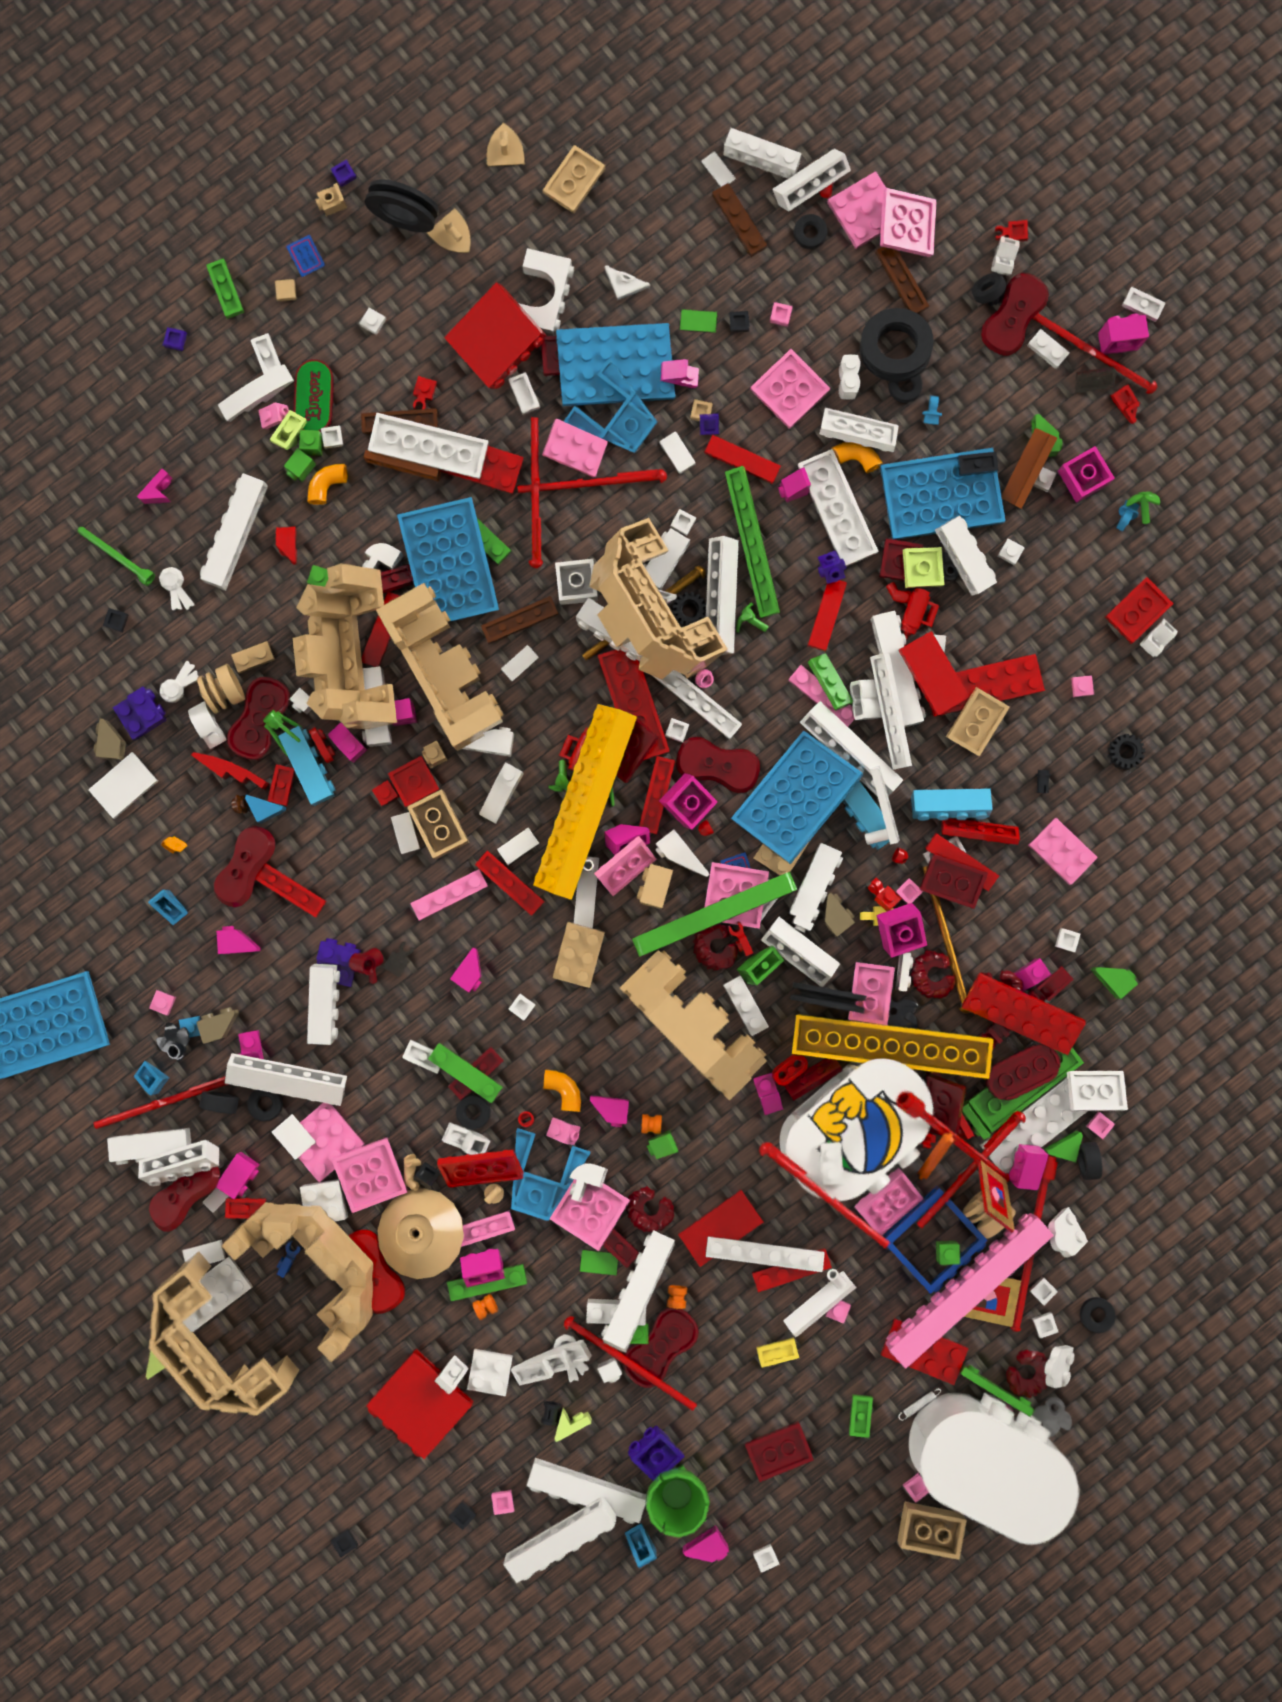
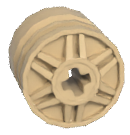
M228 664L215 669L217 678H214L209 672L206 673V679L202 675L197 677L200 693L205 703L215 714L220 712V706L224 710L227 709L226 699L233 705L246 699L240 682Z
M982 1191L972 1197L963 1209L962 1213L966 1217H970L969 1221L971 1223L979 1221L976 1228L986 1239L996 1235L1004 1228L985 1213ZM1011 1206L1012 1217H1014L1016 1211Z

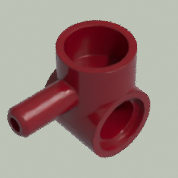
M371 948L364 953H354L349 960V967L354 972L369 975L370 983L375 984L377 983L375 969L383 964V955L377 948Z

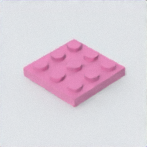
M877 172L870 174L827 201L856 249L881 235L883 190L886 187Z
M889 188L883 190L880 246L926 257L932 256L934 250L936 200Z
M792 349L750 387V390L789 429L831 389Z
M712 862L705 907L768 881L769 872ZM763 905L722 923L738 925L737 921H740L743 926L760 929Z
M322 1103L300 1122L316 1142L298 1158L319 1183L335 1170L332 1162L333 1157L360 1148L365 1144L338 1111L328 1103Z
M387 1137L332 1158L352 1213L407 1193L405 1182Z
M900 1168L889 1174L890 1181L883 1189L874 1195L869 1193L854 1206L869 1225L881 1235L887 1232L924 1199Z
M574 1179L550 1217V1220L600 1251L630 1200L604 1183L602 1188L587 1184L582 1201L572 1200L570 1190L572 1184H576L577 1181Z

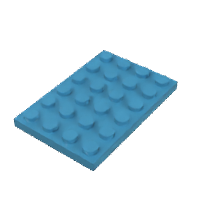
M669 323L556 330L562 406L625 402L627 398L597 375L608 359L613 362L642 401L675 399L674 384L660 381L661 363L663 361H672Z
M993 448L881 465L880 470L892 540L937 534L935 529L958 516L966 521L967 529L1005 523L997 472L959 476L957 460L959 455L994 452Z
M472 497L397 515L415 588L425 583L427 588L431 586L436 595L433 598L434 601H436L441 612L446 611L451 621L499 610Z
M803 730L731 819L791 864L863 777V773Z
M89 971L0 998V1079L110 1045Z

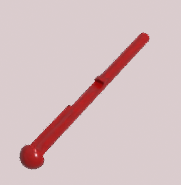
M1038 313L1032 318L1073 343L1079 349L1084 350L1147 389L1146 394H1153L1157 390V383L1155 381L1150 383Z
M537 417L531 418L532 560H529V565L532 568H540L543 564L541 560V518L539 517L540 478Z
M663 469L617 473L616 477L583 480L582 478L574 481L539 484V491L660 480V484L666 481L667 474ZM531 485L518 486V493L531 492Z
M226 1076L189 1088L187 1091L160 1100H154L143 1106L95 1121L94 1127L99 1129L202 1094L204 1091H211L229 1084L225 1083Z
M1021 1111L1013 1112L1011 1117L984 1145L985 1149L981 1155L988 1158L1020 1122L1025 1123V1114ZM975 1160L963 1174L960 1173L957 1180L916 1223L921 1229L978 1169V1163Z
M765 1142L760 1146L759 1152L761 1156L765 1154L881 1246L884 1248L888 1247L890 1242L841 1204L836 1197L834 1199L829 1197L820 1186L805 1175L808 1172L769 1142Z
M569 1316L565 1319L564 1327L566 1330L569 1327L574 1329L578 1334L693 1411L695 1409L696 1403L574 1321V1316Z

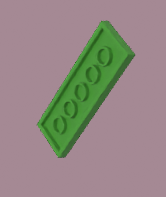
M1073 1048L1068 1055L1055 1050L1060 1057L1061 1064L1057 1076L1052 1081L1013 1100H1001L994 1097L986 1086L970 1098L968 1103L991 1133L994 1132L1011 1117L1013 1112L1023 1110L1067 1076V1072L1074 1071L1084 1063Z

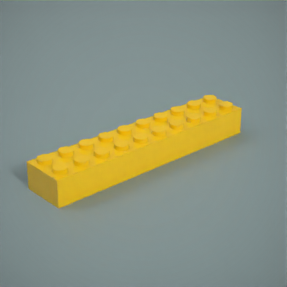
M597 705L593 713L592 722L587 730L584 744L581 747L578 761L574 766L572 778L567 786V792L561 803L558 817L554 822L552 834L548 839L547 848L542 856L538 873L535 875L534 886L572 900L637 716L620 709Z
M797 1014L792 1054L861 1063L874 1059H889L902 1063L910 1069L989 1079L993 1038Z

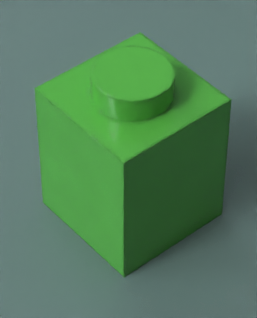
M300 430L299 449L303 453L312 456H322L323 438L320 431Z
M297 448L284 467L288 471L286 474L294 481L298 479L303 482L316 464L313 459Z
M936 1241V1261L940 1265L960 1264L959 1243L956 1241Z

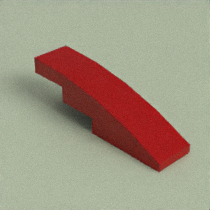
M839 580L826 584L807 646L826 652L847 582Z
M195 752L191 754V756L225 780L231 775L245 785L249 780L265 790L270 785V783L256 774L232 762Z

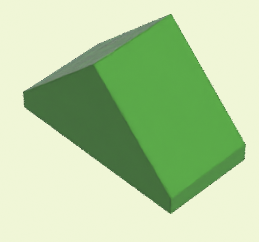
M1074 1131L1043 1150L1049 1155L1076 1162L1083 1135L1079 1131Z

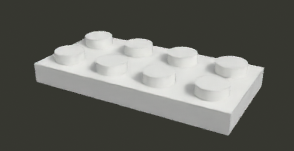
M825 408L820 435L861 444L865 447L878 448L882 451L894 452L899 425Z
M231 1256L207 1272L199 1281L212 1298L185 1319L183 1323L190 1332H194L253 1287Z

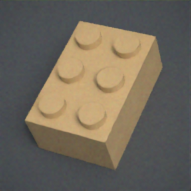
M442 789L407 807L433 859L436 860L470 843Z
M650 864L649 868L645 867L642 877L645 884L644 887L640 886L637 899H640V904L662 910L673 870Z
M904 1501L897 1541L902 1549L959 1560L966 1518L960 1512Z

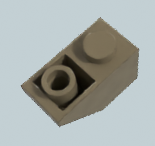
M99 719V723L96 725L98 737L97 742L94 744L95 757L122 761L125 755V740L109 721Z
M830 892L825 899L823 923L834 937H837L855 923L853 920L854 915L848 908L845 910L842 907V900L836 893L833 895Z
M230 1007L220 1010V1014L213 1016V1013L201 1016L202 1020L197 1021V1026L203 1044L226 1038L239 1014L238 1010H232Z

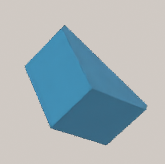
M249 795L245 797L258 823L262 824L286 811L284 806Z
M163 889L148 901L172 925L188 914L187 910L170 890Z
M147 1061L143 1062L134 1075V1078L149 1095L158 1094L170 1078Z
M642 1523L625 1532L638 1568L657 1559L656 1548Z

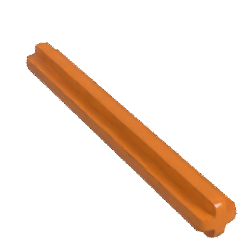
M945 1133L918 1171L919 1179H928L954 1142L953 1134L949 1133L948 1135Z

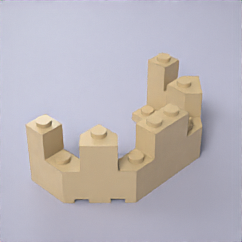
M647 518L621 528L607 542L605 554L593 566L589 587L601 592L608 603L597 615L615 646L619 647L631 642L636 652L642 656L640 658L639 670L661 680L673 670L689 678L705 669L728 649L709 617L683 628L678 624L642 564L669 551L651 520Z
M347 564L327 568L328 581L325 587L308 584L296 607L303 615L310 616L308 620L309 635L305 634L293 638L296 675L298 677L314 678L315 691L311 693L306 704L321 719L339 720L346 728L373 729L397 723L393 684H385L369 689L364 687L357 622L358 615L375 611L384 606L381 572L378 569Z
M425 583L378 608L376 611L435 710L434 714L452 746L458 751L483 737L484 732L502 723L501 717L503 713L498 705L495 706L498 703L493 694L488 695L485 691L469 699L465 691L461 693V690L479 681L478 675L481 673L477 665H472L469 661L471 655L467 648H462L460 644L441 655L439 654L442 650L437 642L433 643L431 638L450 628L448 622L451 620L446 611L441 612L436 601H434L433 598L436 595L431 586L427 588Z
M658 950L620 989L630 997L629 999L730 1101L752 1079L751 1076L767 1062L764 1058L766 1054L759 1047L755 1048L753 1046L755 1042L748 1034L745 1037L740 1034L724 1050L725 1045L718 1038L714 1040L713 1037L729 1022L726 1018L728 1013L721 1006L717 1009L712 1004L715 1000L707 992L704 995L700 992L683 1009L681 1005L684 1003L676 995L672 997L670 994L686 979L684 976L686 971L679 964L675 966L670 961L672 958L664 950L662 952Z
M265 1202L232 1233L221 1247L236 1260L250 1246L263 1258L273 1248L277 1250L291 1236L303 1246L305 1253L317 1266L343 1289L316 1314L329 1328V1331L317 1348L332 1362L346 1349L350 1341L366 1327L372 1317L373 1262L320 1206L278 1205Z
M198 1251L154 1292L149 1349L200 1409H218L221 1412H246L249 1415H258L289 1390L299 1369L286 1355L272 1367L263 1358L250 1369L244 1364L230 1376L224 1372L213 1355L183 1323L185 1319L212 1298L210 1293L199 1282L211 1265Z

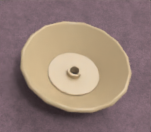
M420 1188L416 1191L407 1190V1193L392 1199L382 1213L377 1230L379 1249L387 1264L400 1275L414 1279L434 1277L448 1269L459 1255L464 1238L462 1218L454 1203L442 1193L426 1188ZM416 1230L419 1231L418 1237L414 1236V1232Z

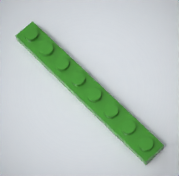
M740 466L726 471L725 475L760 618H765L780 613L745 467Z

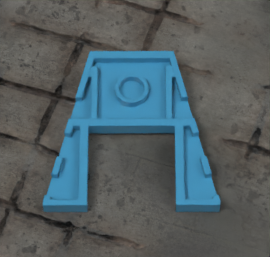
M608 359L597 375L627 398L605 429L576 406H574L564 422L636 453L658 421L613 362Z
M517 1128L515 1154L524 1175L523 1179L513 1180L511 1209L549 1221L574 1180L570 1178L571 1173L578 1166L585 1163L591 1151L572 1146L561 1183L524 1171L536 1134Z

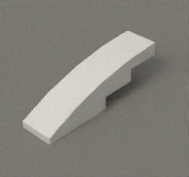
M283 364L248 383L219 403L218 406L226 421L231 422L244 411L249 412L262 401H269L294 380L287 367Z
M579 1340L532 1357L512 1367L511 1372L520 1386L552 1378L554 1373L569 1370L573 1364L590 1360L592 1355L584 1340Z

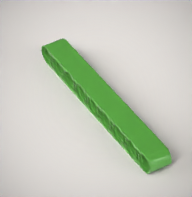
M787 872L633 938L632 941L639 957L798 889L791 873Z

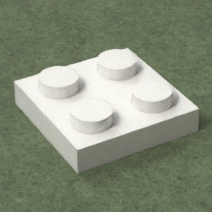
M474 1349L467 1390L506 1396L513 1355Z

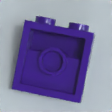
M139 688L128 695L126 700L113 707L134 741L167 721L164 717L166 714L165 710L160 704H156L154 700L156 696L150 688Z
M326 938V941L320 942L316 958L317 964L337 965V971H340V979L337 984L352 987L355 972L350 969L349 960L354 953H360L361 949H356L355 944L345 942L343 946L337 944L338 940Z
M657 1425L654 1428H648L640 1441L632 1442L628 1451L631 1460L653 1481L660 1473L671 1470L685 1457L683 1452L670 1441L669 1437Z

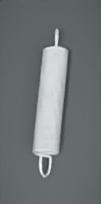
M930 1391V1393L914 1402L903 1412L909 1418L937 1397Z

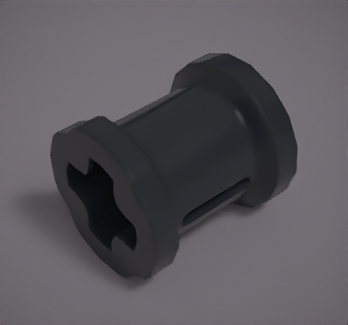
M544 1401L545 1411L544 1417L541 1418V1423L550 1426L558 1425L557 1414L561 1404L554 1401Z

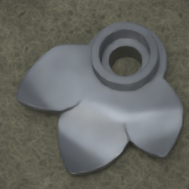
M1049 1398L1045 1405L1038 1406L1032 1414L1042 1421L1043 1427L1051 1432L1049 1437L1054 1436L1060 1430V1427L1065 1430L1071 1429V1416L1065 1411L1064 1403L1059 1398ZM1057 1404L1059 1409L1054 1411L1051 1405Z

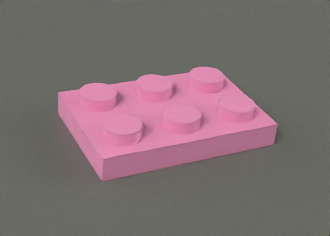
M555 419L542 455L594 478L596 477L608 441L559 419Z
M1054 818L1028 845L1069 885H1072L1098 858L1057 818Z
M638 836L594 874L609 893L614 896L643 872L645 867H649L657 859Z
M856 962L852 993L866 996V1001H856L855 1005L864 1008V1013L849 1011L848 1020L888 1025L895 967Z

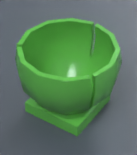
M682 1464L677 1468L664 1471L656 1477L649 1486L645 1505L651 1523L661 1533L682 1537L694 1533L704 1523L710 1499L705 1484L691 1471H687Z

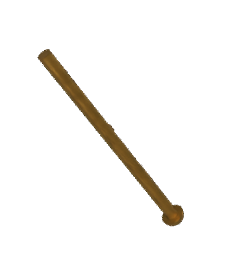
M695 566L694 570L665 590V592L677 594L699 577L704 579L706 576L705 568ZM605 639L582 654L583 658L587 661L610 643Z
M928 866L922 867V868H923V871H924V875H925V872H926ZM930 894L949 962L951 963L952 973L955 976L961 1003H963L967 994L940 899L938 896ZM962 1007L959 1008V1010H960L962 1013H965V1014L970 1013V1011L965 1010V1009H963Z

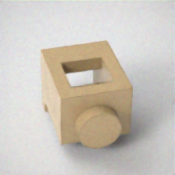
M337 183L334 184V187L317 193L319 197L316 199L320 211L324 210L326 216L347 208Z
M438 741L423 747L424 751H422V754L430 768L447 761Z

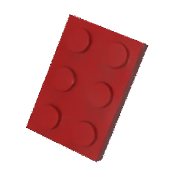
M1146 577L1105 618L1132 644L1174 603Z

